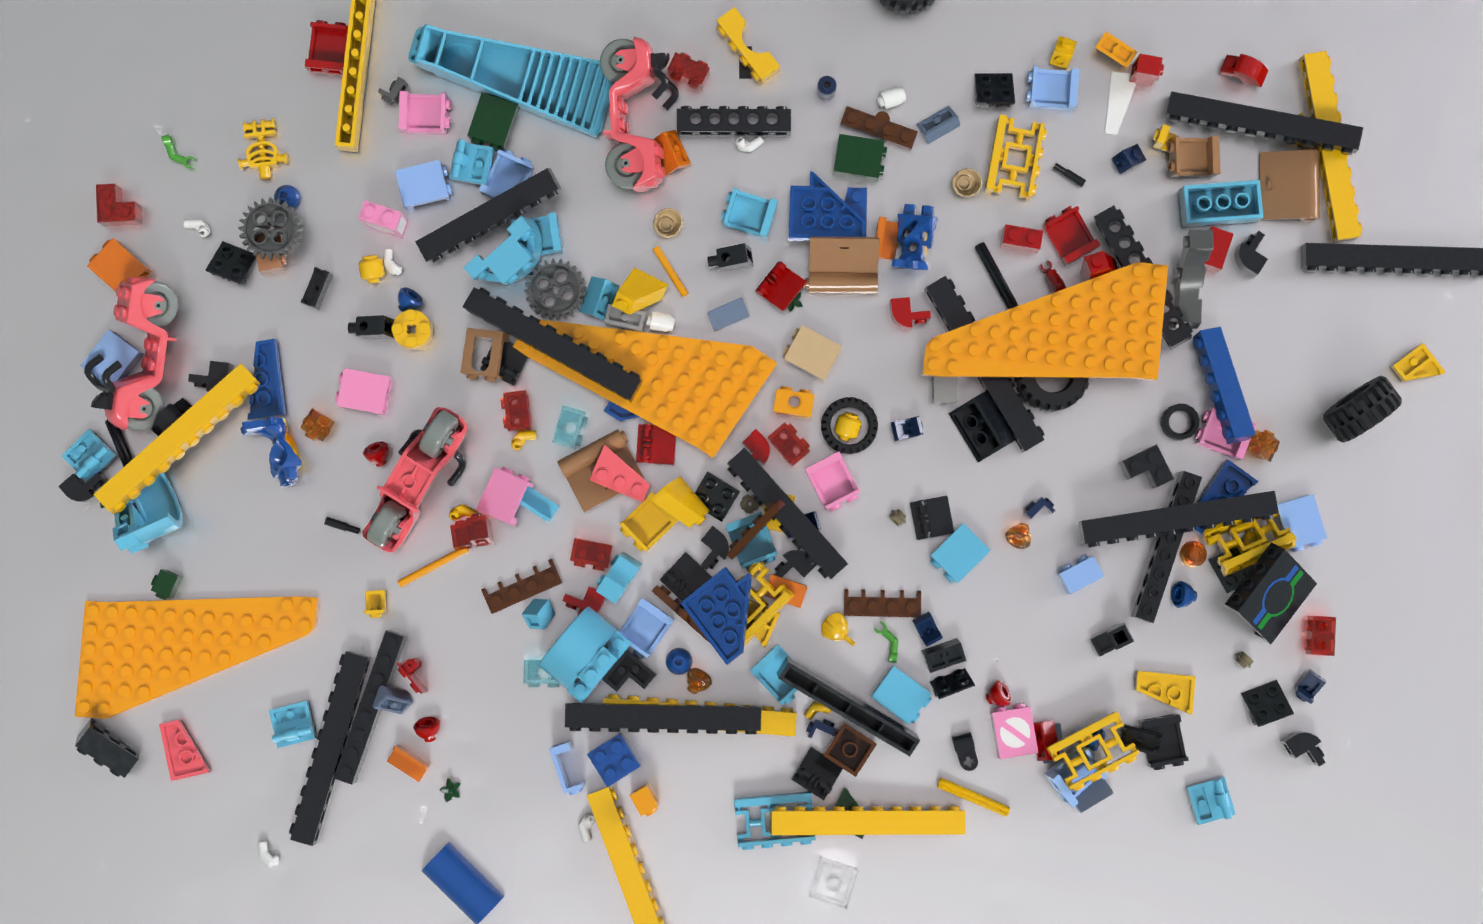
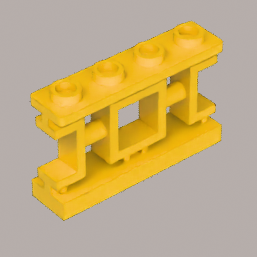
M1000 114L997 119L984 192L1000 194L1002 185L1020 188L1018 198L1030 200L1032 195L1035 196L1037 184H1034V181L1040 172V166H1037L1038 158L1041 159L1044 148L1041 147V142L1046 138L1047 129H1044L1045 123L1033 122L1030 130L1013 127L1014 118H1007L1006 115ZM1008 125L1007 133L1016 134L1015 143L1006 141L1004 149H1002L1005 126ZM1035 130H1037L1034 153L1031 154L1032 146L1023 145L1024 136L1033 138ZM1009 149L1026 152L1024 167L1006 164ZM1001 162L1000 170L1010 171L1009 179L999 178L998 184L995 186L998 165ZM1031 167L1027 191H1025L1026 183L1016 181L1017 173L1027 174L1028 168Z
M1274 514L1273 519L1278 517L1279 514ZM1255 517L1254 522L1248 523L1236 520L1234 521L1235 525L1223 526V523L1215 525L1216 528L1205 529L1203 532V539L1207 541V545L1210 546L1217 543L1224 554L1218 557L1217 561L1221 566V572L1224 577L1255 564L1271 542L1288 550L1295 547L1297 538L1293 532L1290 533L1291 530L1289 528L1279 531L1273 519L1265 520L1268 525L1260 528L1256 520L1261 517ZM1252 528L1259 540L1244 546L1238 534ZM1230 531L1229 534L1232 540L1224 542L1221 534ZM1272 531L1276 540L1267 543L1268 540L1264 534ZM1237 546L1241 555L1232 558L1229 549Z
M755 562L748 569L749 573L752 574V578L759 571L761 572L756 579L763 586L758 591L751 586L750 594L761 606L750 617H747V624L752 623L753 620L755 622L746 630L744 647L795 596L784 584L780 585L776 590L764 578L770 569L766 568L763 562L758 564ZM768 591L773 595V597H777L780 593H782V595L766 611H764V609L769 604L762 597Z
M1117 711L1046 747L1054 762L1063 758L1072 775L1063 779L1069 790L1074 789V791H1078L1085 787V782L1089 780L1095 782L1102 778V773L1106 771L1112 773L1120 768L1119 764L1123 762L1129 764L1137 759L1136 755L1140 753L1136 749L1135 744L1131 743L1124 746L1116 729L1124 726ZM1115 722L1116 725L1109 728L1113 738L1104 742L1100 734L1092 737V733ZM1079 740L1081 741L1080 744L1074 746L1079 756L1069 760L1066 752L1057 754L1058 751ZM1098 740L1106 757L1090 765L1081 748ZM1118 745L1122 753L1130 750V753L1109 764L1106 763L1113 759L1109 748ZM1083 763L1087 771L1096 769V771L1072 782L1073 779L1079 777L1074 769L1075 766Z

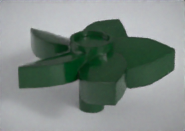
M801 292L788 305L789 312L795 306L803 307L801 301L798 300L801 297Z
M447 778V787L440 788V791L445 793V802L450 801L452 797L460 798L459 792L456 789H458L461 783L456 782L453 784Z

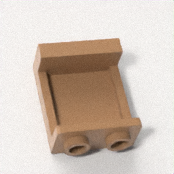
M1174 136L1169 139L1167 143V152L1169 153L1167 168L1170 172V177H1214L1221 174L1219 136H1210L1208 138H1179V136Z

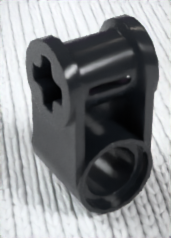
M971 732L952 737L961 767L967 771L976 769L978 759ZM968 756L970 759H974V762L971 763V767H969L967 764H964V762L966 761V757Z

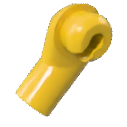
M536 430L517 432L511 440V447L514 450H519L527 440H536Z
M461 504L450 510L449 518L456 521L464 516H468L475 520L479 511Z
M813 701L803 715L811 720L817 712L830 713L832 710L817 701Z

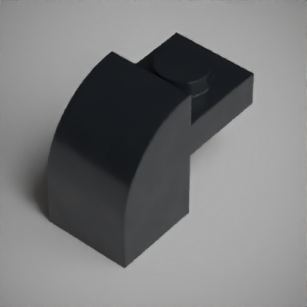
M1260 231L1250 234L1245 244H1239L1235 250L1237 266L1253 278L1260 273L1268 258L1255 251L1265 236Z
M210 361L208 376L189 374L188 382L194 383V387L206 388V391L209 392L233 370L234 365L226 362Z
M181 398L173 405L169 403L156 417L152 431L159 436L189 410L192 405L184 398Z
M97 472L85 482L76 474H72L58 487L71 500L92 502L97 499L93 495L94 491H98L108 478L104 473Z
M712 526L700 540L712 550L701 564L706 570L715 567L719 562L716 559L718 556L725 560L726 554L729 552V544L726 537Z
M791 550L782 555L787 562L784 563L782 561L774 569L776 571L774 575L783 577L794 567L804 578L817 564L815 562L811 564L805 558L806 552Z
M1125 623L1113 626L1090 639L1099 657L1134 642Z
M1296 731L1280 740L1290 757L1297 758L1306 752L1314 765L1320 767L1326 763L1323 759L1325 756L1323 751L1318 746L1316 747L1317 744L1322 742L1317 736L1303 731Z

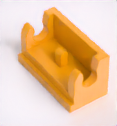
M1107 31L1095 47L1125 68L1129 66L1137 54L1136 50Z

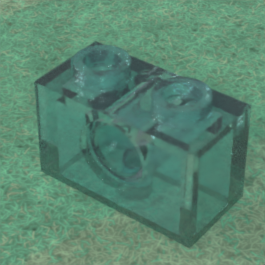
M562 406L552 443L576 450L577 446L580 447L583 435H580L582 427L585 428L588 421L586 412ZM570 423L576 425V430L573 433H567L566 426Z
M541 659L524 660L523 683H528V687H540V684H548L547 687H559L560 683L550 675L546 679H542L539 676L541 669L539 662Z

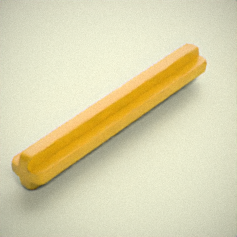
M940 778L937 783L939 789L1007 817L1010 812V807L946 779Z

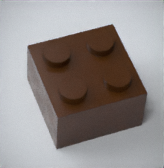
M843 721L822 754L856 777L877 744Z

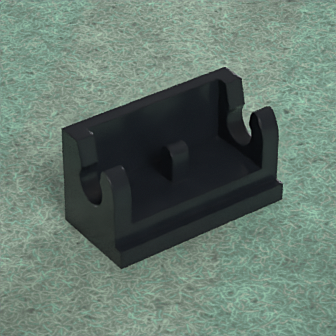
M314 267V272L300 302L320 310L333 274Z
M958 638L921 650L926 667L930 673L967 661Z
M1124 724L1120 738L1124 746L1134 743L1136 749L1140 752L1155 756L1159 753L1163 734Z

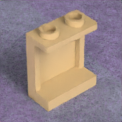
M802 325L800 329H795L791 337L794 339L791 346L787 344L782 353L785 356L784 361L794 364L824 382L842 346Z

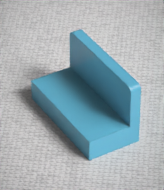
M592 276L585 293L586 297L583 298L584 304H581L579 312L592 315L604 321L608 304H613L619 285L607 279Z
M527 486L520 502L522 506L547 522L551 521L560 507L529 486Z

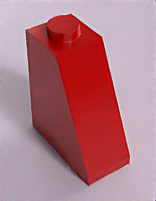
M1104 251L1084 256L1080 275L1083 282L1120 268L1115 258Z

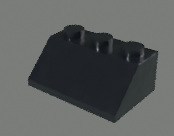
M987 391L948 413L977 462L982 461L1016 440Z

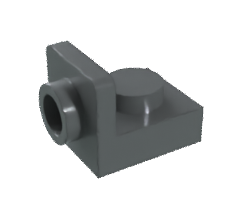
M398 77L396 81L394 80L391 83L389 93L379 88L378 93L386 103L391 104L393 102L398 105L400 91H405L408 84L404 79Z

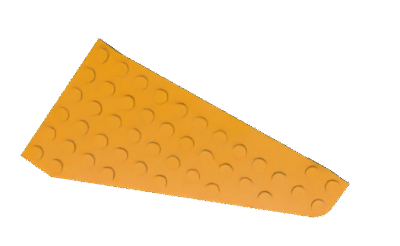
M1136 262L935 336L926 345L922 375L935 377L1135 378L1157 381L1168 265Z
M539 319L541 325L546 327L548 324L557 329L556 333L561 336L564 333L573 338L572 342L577 345L583 343L590 347L589 351L595 355L599 352L607 357L606 361L610 363L615 361L624 366L622 370L628 373L631 370L640 375L639 379L643 383L633 401L629 402L518 339L512 346L535 362L686 441L711 458L716 456L778 364L755 347L749 345Z
M292 596L125 602L85 601L75 717L110 718L309 635L316 627L319 598Z

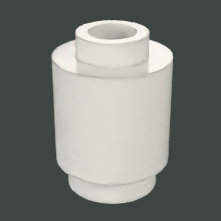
M894 86L879 91V96H877L879 106L886 110L901 105L902 102L906 101L903 87Z
M653 311L652 314H648L646 325L650 326L649 330L667 333V331L672 332L675 317H671L670 314Z

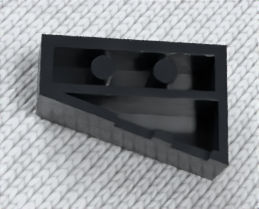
M91 718L77 736L75 743L77 751L85 756L88 754L93 757V761L98 765L107 766L115 776L119 777L121 775L125 778L139 760L140 754L121 739L118 741L109 735L110 731L106 728L104 730L98 728L94 724L96 720Z

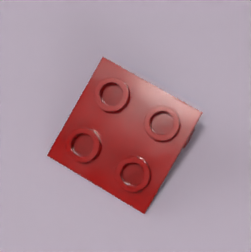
M778 261L755 292L784 312L807 281L788 269L783 262Z
M638 424L636 462L674 465L676 436L656 425Z
M413 658L408 659L406 662H398L399 668L397 670L404 678L407 676L411 681V688L416 693L420 692V694L428 692L427 688L414 674L421 667V660Z

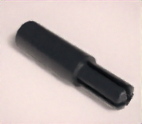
M1058 163L1053 166V169L1080 187L1086 182L1084 178Z
M326 517L324 525L355 534L360 532L359 527L330 517Z

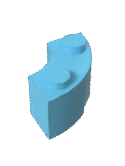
M622 552L619 556L615 555L610 563L612 567L606 575L602 574L596 583L599 585L596 592L615 604L642 566L641 562L625 552Z

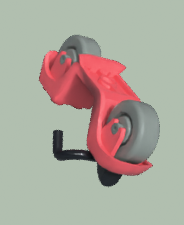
M633 37V41L629 39H616L610 42L601 53V71L613 83L609 90L611 131H603V136L610 141H619V144L615 145L606 157L605 169L609 179L621 188L645 192L651 188H658V185L662 183V178H665V169L661 165V159H664V150L654 139L626 134L629 133V124L625 119V114H628V105L625 103V100L653 84L657 78L661 84L651 95L657 100L666 89H669L672 94L662 105L668 111L677 101L679 91L676 85L662 72L669 62L670 54L654 53L650 44L638 37Z
M127 277V280L121 281L116 289L117 305L113 309V314L117 321L148 333L147 338L144 340L145 356L141 360L143 370L112 382L110 376L122 367L121 363L117 360L103 372L102 383L92 372V369L104 360L100 354L90 360L84 368V374L98 390L102 391L93 399L91 407L104 409L108 421L122 430H126L127 427L137 431L148 430L152 428L156 417L164 409L163 399L153 387L162 380L167 340L176 341V338L168 336V333L160 327L169 324L176 316L178 299L170 286L155 281L156 278Z
M437 407L434 409L423 430L417 429L412 431L408 440L398 451L401 457L383 487L377 486V489L381 491L379 494L381 501L371 520L362 531L363 537L386 552H395L404 543L420 516L418 506L435 477L453 457L458 461V467L447 481V484L454 486L466 468V461L458 451V448L466 436L467 424L458 414L447 408Z

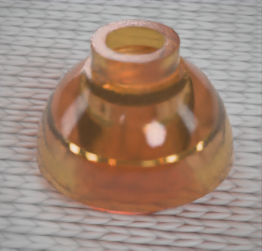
M1025 523L1012 526L1005 533L1008 543L1019 549L1028 548L1032 539L1029 531L1030 528Z
M1189 541L1182 546L1180 558L1188 567H1199L1205 562L1207 551L1200 542Z
M691 668L687 673V689L693 694L707 690L712 685L711 677L701 669Z

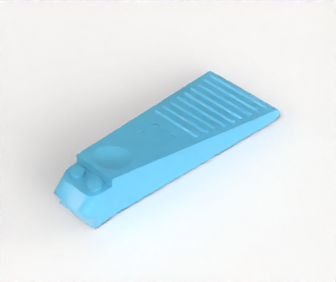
M427 24L416 30L408 55L411 63L424 70L433 72L436 76L477 92L517 103L519 108L592 137L598 138L599 133H601L610 103L609 90L613 83L603 75L599 60L443 30Z

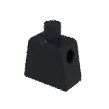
M746 243L716 249L717 255L707 257L709 268L719 266L722 271L754 267L752 251Z
M384 315L356 317V322L348 323V333L356 334V336L364 339H395L392 333V325L395 319Z

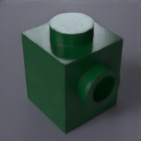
M160 569L158 575H155L151 582V591L156 593V597L163 600L174 598L183 577L169 570Z

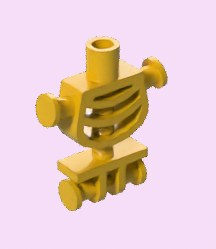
M274 118L268 121L261 119V123L258 124L256 120H252V123L243 122V130L246 133L244 138L246 140L257 139V142L247 147V158L243 160L239 158L238 164L241 170L246 166H249L252 170L259 169L260 180L271 179L270 168L278 167L279 162L288 164L289 160L288 153L279 154V149L274 144L265 141L266 137L277 136V132L274 130L276 129ZM266 147L273 148L274 152L271 150H266Z

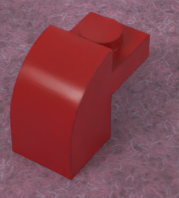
M1240 54V56L1226 55L1220 73L1226 76L1238 77L1245 85L1262 87L1269 70L1261 61L1251 56Z
M910 297L894 298L889 301L891 318L902 329L911 330L913 328L912 322H915V325L927 324L926 321L931 319L930 311L911 312Z
M755 429L742 444L752 453L756 461L760 460L765 464L770 454L769 443Z
M589 586L583 600L565 594L562 601L566 602L565 606L574 610L577 607L580 608L577 614L579 615L587 606L596 613L599 612L606 598L596 592L597 589Z

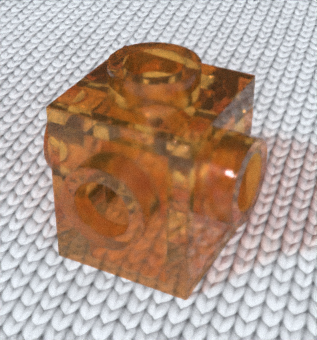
M312 408L303 419L300 428L306 432L305 436L315 441L317 438L324 441L335 422Z
M1255 430L1256 435L1251 437L1246 451L1255 458L1271 462L1278 450L1280 441L1274 437V433L1268 430L1263 432Z

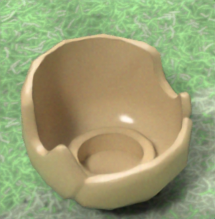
M971 168L959 170L952 178V189L957 195L962 197H971L978 194L983 185L981 175L978 171Z
M672 208L662 209L655 215L653 220L655 232L665 238L677 235L683 225L681 214Z

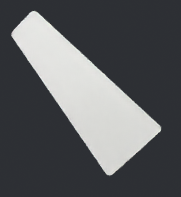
M1114 71L1111 73L1106 134L1117 135L1136 86V83L1129 82L1131 73Z

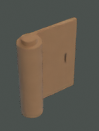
M1304 147V150L1260 152V186L1264 217L1261 220L1300 219L1302 221H1315L1320 219L1319 150H1315V147Z
M810 237L809 278H805L807 281L805 289H808L809 293L877 294L879 237Z
M617 429L557 461L584 513L621 494L589 480L604 444L643 477L625 443L628 441V438L624 431L619 432Z

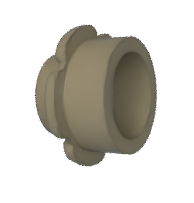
M745 495L740 502L741 509L745 510L746 513H753L754 510L756 511L759 508V505L753 499L754 495Z
M899 509L896 511L892 510L888 516L899 527L906 523V520H904L906 515Z
M1242 651L1239 655L1236 654L1238 657L1236 661L1244 669L1247 666L1251 668L1250 665L1254 661Z

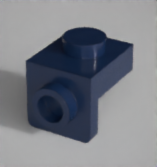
M1135 144L1112 157V161L1119 173L1123 174L1127 170L1145 162L1146 158L1139 145Z
M919 416L891 422L895 441L923 435V424Z
M1040 497L1036 502L1032 500L1024 508L1026 512L1023 515L1028 519H1032L1042 507L1050 514L1056 510L1053 508L1054 504L1048 498Z
M929 611L912 620L925 646H929L943 638Z
M1309 669L1295 685V693L1301 701H1307L1312 704L1314 696L1326 684V680Z
M815 718L814 722H809L806 732H808L807 736L812 739L816 728L832 736L835 735L837 728L833 727L835 723L824 719L822 722Z

